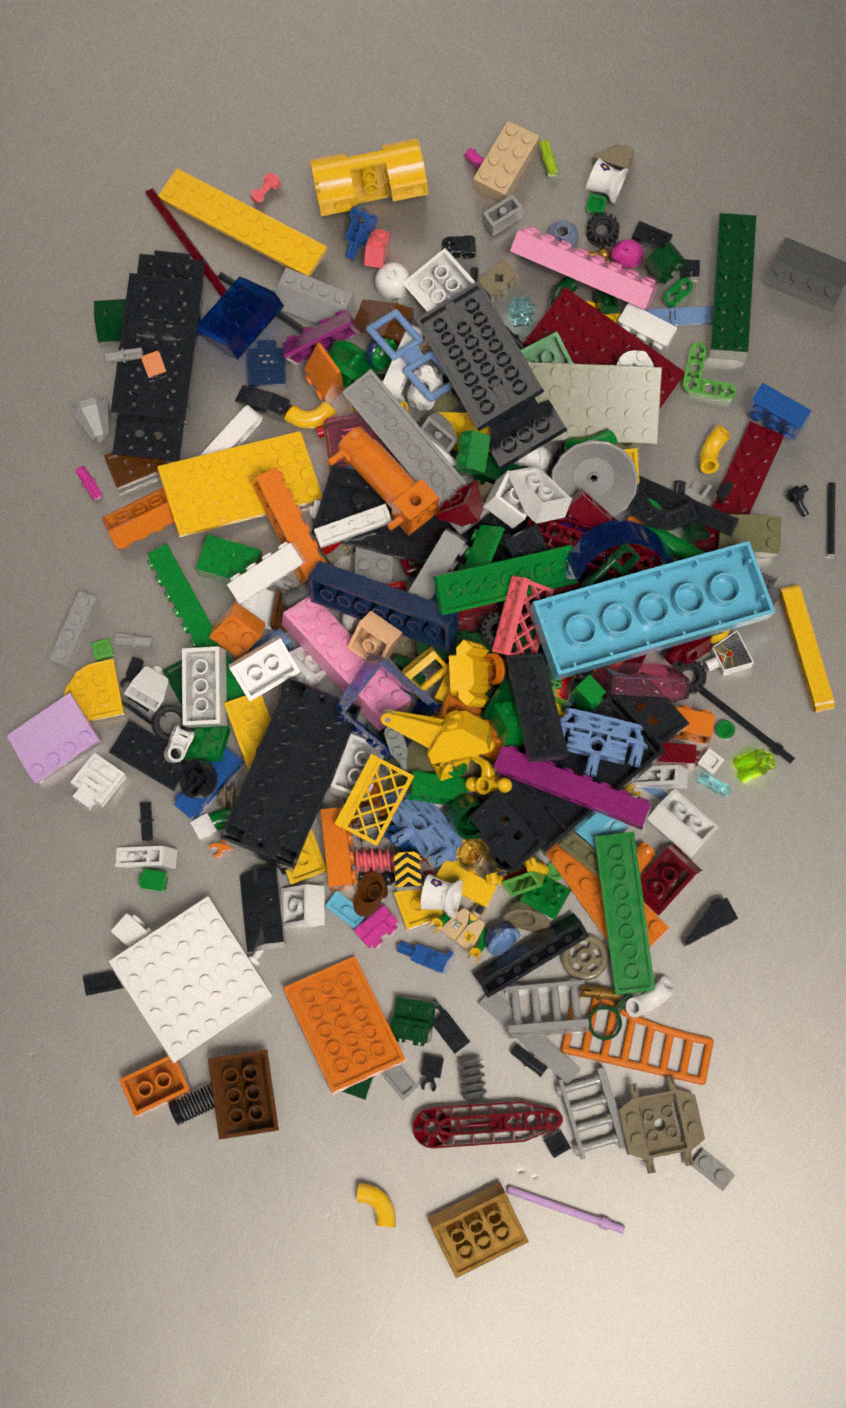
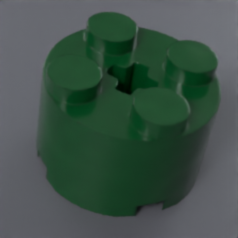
M671 242L665 243L667 247L663 249L658 247L645 260L647 265H643V268L658 284H669L677 272H681L687 267L685 258Z
M463 794L457 798L446 810V817L451 828L461 838L477 840L480 839L476 834L479 830L468 817L483 803L477 797L469 794Z

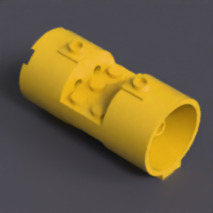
M417 138L381 145V150L347 157L344 152L310 160L321 216L350 211L352 207L357 206L356 204L389 197L394 202L429 195L422 153Z

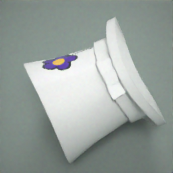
M598 158L588 179L586 190L607 194L610 201L615 204L629 169L616 170Z
M429 874L426 877L422 890L421 909L444 910L450 918L455 919L458 914L463 880L449 883Z

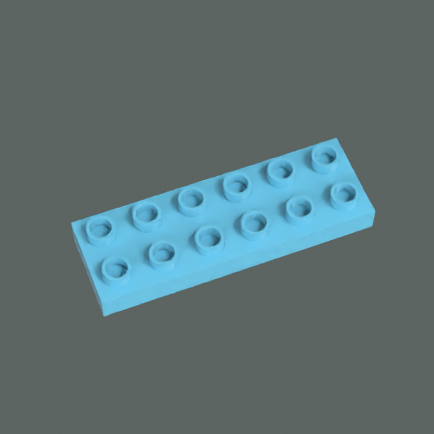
M750 541L534 601L529 608L554 681L766 620L775 613Z

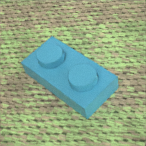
M338 891L333 894L325 905L327 909L354 929L366 918L357 915L353 908V902Z

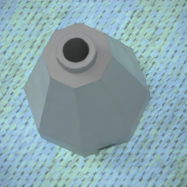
M102 395L103 399L94 396L76 403V408L74 405L70 406L72 414L91 440H96V442H102L107 439L106 436L110 435V404L106 395Z

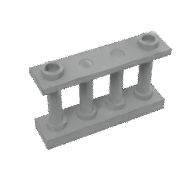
M572 978L568 982L522 986L514 983L505 987V997L511 996L514 1019V1023L508 1025L509 1039L589 1032L588 1019L581 1017L578 990L581 985H584V980L579 981L577 978ZM571 991L573 1018L572 1020L564 1021L561 1018L559 992ZM551 993L554 1018L552 1022H544L541 1018L539 994ZM531 994L534 1021L532 1024H524L521 1019L519 995Z
M605 1067L597 1069V1074L592 1078L564 1085L562 1079L558 1081L559 1085L556 1086L559 1098L563 1097L576 1144L573 1147L576 1157L580 1156L581 1160L586 1159L584 1152L612 1144L619 1145V1148L625 1147L618 1109ZM594 1085L601 1086L603 1094H600V1097L570 1105L567 1093ZM602 1104L603 1106L607 1105L609 1113L606 1116L576 1125L573 1116L574 1112ZM609 1124V1126L613 1125L615 1133H612V1136L585 1144L581 1143L579 1132Z

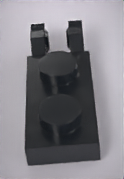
M434 999L433 1002H436V1009L441 1014L434 1018L433 1027L453 1053L456 1054L468 1045L470 1040L446 1010L444 1011L438 1001Z

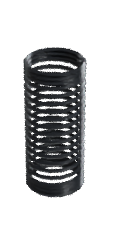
M208 1084L207 1089L203 1086L204 1091L200 1087V1091L197 1089V1093L194 1090V1095L192 1092L190 1095L187 1093V1097L184 1095V1099L181 1097L177 1101L174 1099V1101L168 1103L173 1119L178 1126L184 1124L187 1120L194 1119V1117L197 1118V1115L200 1116V1114L203 1115V1113L209 1112L210 1109L213 1110L214 1104L210 1098L211 1095L213 1099V1094Z

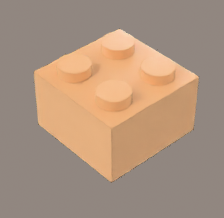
M370 611L359 622L347 648L379 669L390 657L402 632Z

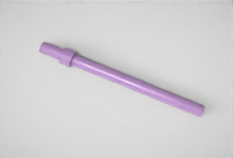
M509 1186L507 1194L598 1225L600 1229L624 1233L625 1226L614 1223L609 1218L604 1216L600 1218Z

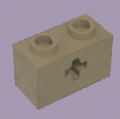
M503 258L477 281H480L493 303L495 300H500L509 288L513 289L518 284L519 273Z

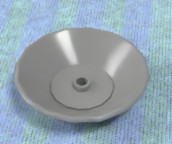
M590 440L574 445L560 456L553 468L552 480L571 498L582 488L615 518L628 508L636 495L638 474L634 461L624 449L610 442ZM592 475H596V476H597L596 479H591L590 477H591Z

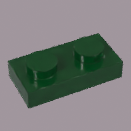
M595 288L593 294L600 312L604 314H618L620 307L616 297Z

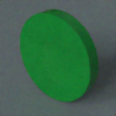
M337 340L330 347L329 356L338 369L352 380H358L370 369L376 375L378 374V369L368 364L366 352L357 345L345 340Z

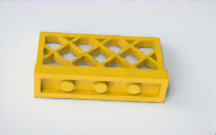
M371 754L335 824L378 847L415 776ZM381 764L389 768L391 775L383 778L379 777L378 770ZM404 775L408 777L405 785L397 787L394 777ZM392 778L395 788L384 791L381 781ZM378 782L381 793L370 796V785ZM396 791L398 797L396 803L388 805L385 794ZM382 795L385 806L374 809L372 798ZM369 800L372 810L361 813L359 807L361 802ZM387 809L389 815L387 820L378 822L376 812ZM373 813L376 824L365 827L362 816ZM360 817L363 828L357 830L350 828L349 825L352 819ZM377 826L379 835L375 841L368 837L366 829Z

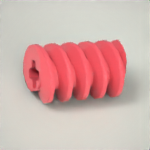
M356 847L355 864L358 872H361L363 867L366 872H369L371 867L374 872H377L378 867H380L381 872H385L386 867H388L389 872L392 873L394 869L395 848L392 853H390L389 848H386L384 853H382L381 848H378L377 853H374L373 848H370L369 853H367L363 847L361 853H359Z

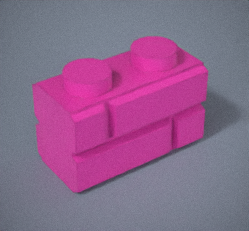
M382 904L377 911L353 931L369 949L373 947L377 949L384 942L382 939L387 934L391 936L398 930L397 925L399 922Z

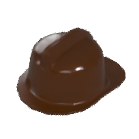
M376 871L369 872L360 881L354 898L353 908L356 914L361 917L372 915L388 896L385 879L380 873Z

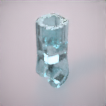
M703 771L696 781L697 784L721 797H728L731 793V788L727 784L718 781Z

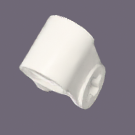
M175 725L164 751L166 761L176 763L183 760L193 740L194 732H188L181 729L179 725ZM172 749H176L178 751L179 755L177 759H173L171 757L170 753Z

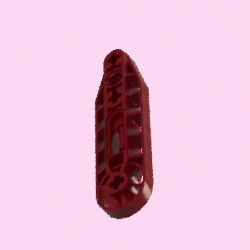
M529 518L525 528L532 524L538 525L548 549H553L551 545L556 547L572 545L573 553L584 557L583 560L574 557V562L596 571L608 561L607 558L612 555L611 553H614L621 547L613 544V541L621 544L627 543L630 547L635 548L634 551L640 556L637 563L628 571L630 574L662 566L661 558L655 551L569 518H560L541 523H535ZM559 523H568L575 526V528L573 529ZM577 527L592 532V536L576 530ZM549 531H555L558 536H551ZM597 534L611 539V541L607 542L594 536ZM627 551L617 561L623 566L632 557V553ZM586 558L601 563V567L586 562ZM609 570L605 573L615 578L623 577L620 572L618 574Z
M523 1101L432 1107L424 1109L417 1114L413 1121L412 1130L419 1144L432 1149L520 1143L558 1129L563 1123V1116L556 1109ZM510 1104L511 1113L493 1114V1105ZM512 1104L531 1106V1111L513 1113ZM490 1106L491 1114L473 1116L472 1107ZM470 1107L471 1116L453 1117L452 1108ZM533 1107L542 1108L546 1110L533 1111ZM440 1109H450L451 1117ZM441 1112L439 1119L436 1120L438 1113ZM540 1114H545L544 1118H550L551 1114H554L559 1120L555 1122V1125H552L551 1122H544L545 1126H541L542 1118ZM531 1115H535L539 1120L538 1125L535 1127H531L527 1123V1118ZM520 1116H525L524 1125L526 1128H521L522 1123L516 1124L515 1128H511V1125L507 1124L511 1117H514L515 1120H521ZM489 1118V1121L468 1122L469 1124L460 1125V1120ZM451 1121H457V1132L452 1133L453 1126ZM432 1122L435 1123V1126L438 1125V1130H435V1134H430L431 1131H427V1127ZM441 1126H450V1128L442 1129ZM490 1126V1130L461 1132L463 1127L471 1129ZM548 1129L545 1132L535 1135V1130ZM532 1131L533 1137L515 1141V1132ZM492 1133L493 1142L475 1143L474 1135ZM495 1133H513V1141L495 1142ZM438 1135H439V1137L441 1138V1140L443 1141V1143H441L440 1140L438 1139V1137H437ZM472 1135L473 1144L455 1145L454 1136ZM452 1136L453 1145L443 1146Z

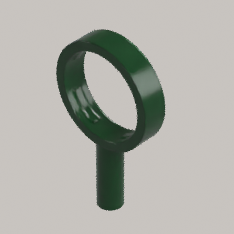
M631 993L625 994L614 1008L600 1006L594 1009L588 1018L590 1033L595 1038L603 1041L615 1038L622 1028V1019L619 1013L626 1006L628 999L634 996ZM609 1010L617 1016L618 1029L615 1034L603 1037L593 1031L591 1022L593 1015L597 1011Z

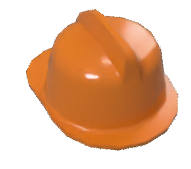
M496 653L486 654L483 658L490 663L488 666L489 684L497 685L502 683L507 675L505 659Z

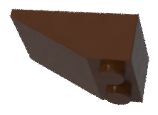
M363 299L355 318V322L360 330V333L357 335L374 340L366 331V327L394 309H397L412 325L414 308L393 302ZM395 318L376 329L381 337L394 339L397 347H399L406 332Z

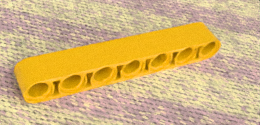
M796 584L780 588L781 603L812 708L815 713L834 709V698L800 585Z

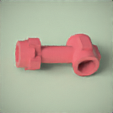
M270 172L267 173L263 179L265 184L259 190L251 192L250 198L256 204L265 200L263 196L270 188L278 189L281 185L278 176Z

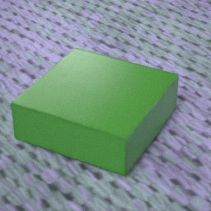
M110 638L91 643L96 662L115 657Z

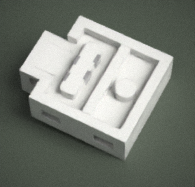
M93 753L70 782L72 787L77 790L73 795L74 801L88 811L95 804L103 808L126 779L125 773L96 753Z

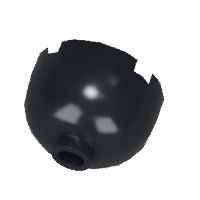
M190 760L185 764L181 771L183 781H180L183 794L194 799L210 796L216 789L218 782L215 768L210 763L202 760Z

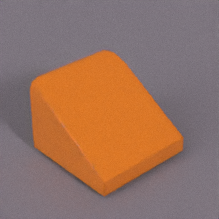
M159 351L141 357L148 378L166 372Z

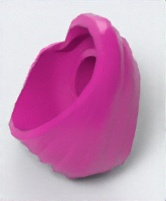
M625 239L613 246L610 260L621 264L623 269L634 268L642 262L644 251L635 240Z

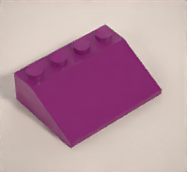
M341 310L335 314L336 317L330 320L325 318L319 322L318 326L314 328L312 326L302 330V334L298 336L291 335L286 338V342L282 343L285 359L297 365L310 358L318 343H321L323 348L327 350L335 341L347 340L359 334L360 330L352 313L349 310Z

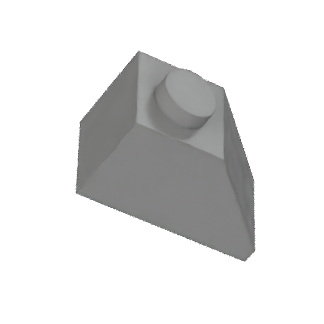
M439 412L428 416L421 426V429L429 439L447 454H449L459 440L452 423Z

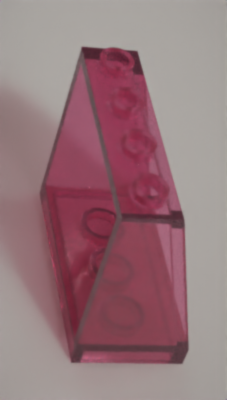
M618 662L595 670V680L606 691L602 695L604 700L612 695L664 697L671 703L689 698V678L673 665Z

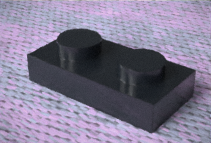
M639 221L632 235V240L654 249L658 247L663 249L667 247L665 243L671 242L673 234Z

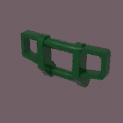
M627 543L623 544L607 558L608 561L589 579L587 578L583 581L578 589L594 585L613 566L623 576L630 575L628 571L637 563L640 556ZM627 551H630L632 557L622 566L617 559Z

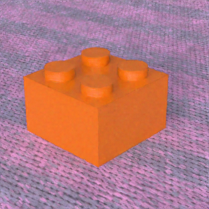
M235 601L214 624L209 638L237 658H241L262 636L266 623Z

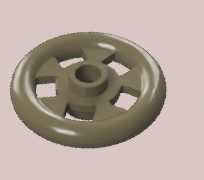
M588 934L589 937L583 940L589 942V948H581V942L561 954L563 967L573 978L584 981L596 979L605 971L608 965L609 954L607 947L601 939L592 934ZM572 948L577 950L575 958L569 956ZM599 949L601 957L595 958L593 950ZM587 954L589 959L583 961L581 955ZM575 962L583 967L580 972L573 968ZM595 963L597 968L590 972L587 967Z

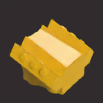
M463 640L456 648L457 655H449L450 691L452 696H459V699L467 706L485 708L491 700L486 695L491 686L488 682V666L490 663L483 657L489 650L481 643Z

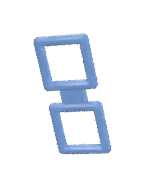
M394 309L366 327V331L392 360L395 361L401 358L407 364L403 368V373L429 402H433L453 388L449 381L431 393L412 372L432 359L446 375L433 350L423 354L417 346L423 343V338L397 309ZM394 318L414 339L397 351H394L376 331V329Z

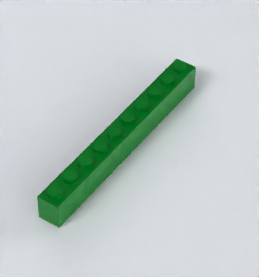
M166 543L147 553L150 559L147 563L152 571L156 570L158 576L155 578L160 587L165 586L167 591L164 594L168 602L173 601L175 607L172 609L177 618L181 617L184 621L181 626L186 634H191L193 639L190 642L193 648L218 646L223 648L209 638L213 627L168 544ZM226 652V691L228 702L243 697L246 694L228 666L232 661Z

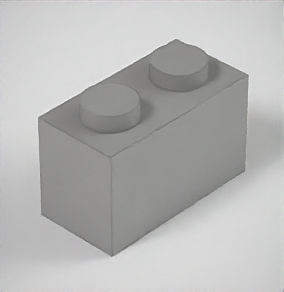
M513 194L483 212V224L492 236L523 218V207Z

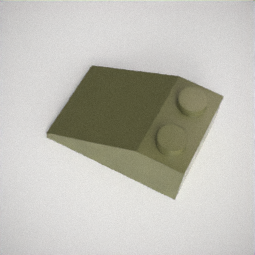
M729 514L740 519L733 536L731 537L719 532L718 549L750 541L755 557L773 558L780 554L782 517Z
M410 738L405 739L408 747V768L406 772L410 774L414 770H423L425 773H436L426 756L428 748ZM382 744L384 747H387L384 755L385 761L400 768L399 762L391 755L388 744ZM406 776L394 777L397 786L406 784Z

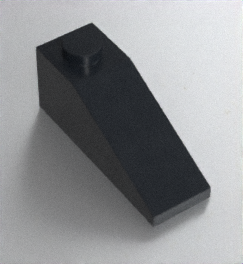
M244 385L235 399L236 403L242 406L249 405L256 412L284 424L286 422L284 420L285 415L292 407L291 400L283 396Z
M719 897L710 902L711 906L706 910L684 941V948L738 920L728 898L722 900Z

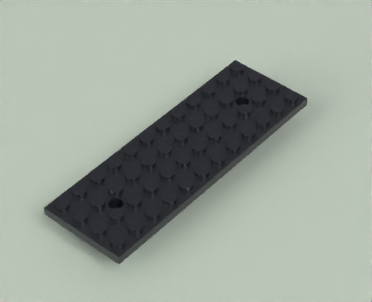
M334 464L329 472L311 535L316 536L314 532L316 528L386 504L390 516L392 509L356 470ZM490 512L461 536L467 539L466 545L472 547L474 543L471 540L475 529L479 530L481 525L503 527L505 529L491 563L509 559L510 557L503 541L525 529L530 517L527 515L525 520L516 527L511 528ZM434 516L409 536L399 525L393 530H389L387 525L339 543L424 565L444 531L449 528L455 533L457 532L449 522ZM465 553L463 556L458 555L456 559L458 564L454 571L459 570L461 563L465 565L467 560L464 557Z

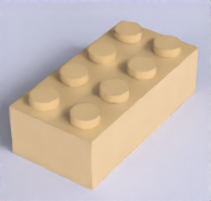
M507 121L474 176L473 189L498 202L509 197L538 150L540 136Z

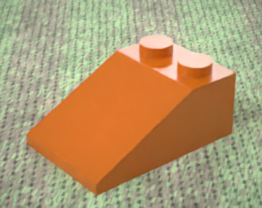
M318 343L304 368L306 375L304 379L309 386L313 385L315 388L314 393L319 400L323 399L324 402L329 403L344 391L341 371L321 343Z

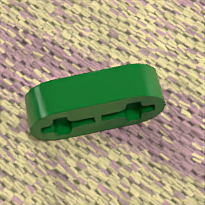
M688 278L680 279L664 293L663 304L667 308L677 307L692 293L693 282ZM682 285H683V286L688 285V290H687V289H683V290L680 292V290H681V288H682ZM668 296L670 298L675 296V300L668 301Z

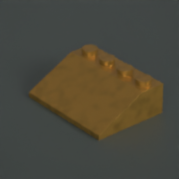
M501 1182L428 1217L432 1231L456 1278L529 1242Z

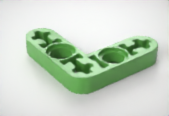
M701 342L694 343L690 348L682 385L683 391L692 396L731 402L736 395L734 385L701 378L707 348ZM697 348L700 349L698 360L695 359ZM691 365H697L699 366L700 370L696 373H693L690 371L689 367ZM694 378L693 388L689 389L690 379ZM711 385L714 387V392L706 393L704 387ZM718 387H720L719 395H717ZM726 389L730 390L731 394L729 396H725Z

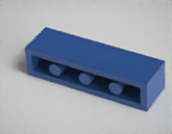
M227 747L222 761L210 762L218 775L216 789L210 796L194 799L180 792L175 798V807L191 821L197 819L219 794L224 783L228 784L244 765L243 761Z

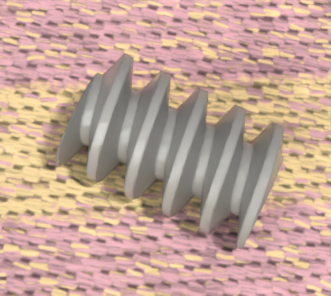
M373 804L374 809L379 807L377 804ZM371 805L360 808L361 813L371 811L372 808ZM373 813L362 816L365 827L376 824ZM360 817L357 819L358 829L363 828ZM378 827L366 829L368 837L376 841L379 835ZM360 838L361 840H363L362 846L364 848H378L384 846L387 843L386 841H380L377 847L376 845Z

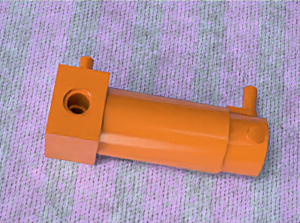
M356 427L346 434L339 443L338 452L327 460L328 464L333 466L343 458L392 509L391 517L393 518L387 524L389 530H393L399 525L409 536L437 513L439 497L422 479L416 482L363 427Z

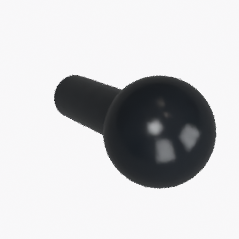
M385 871L381 874L387 886L395 883V874L393 872ZM359 872V880L367 873Z

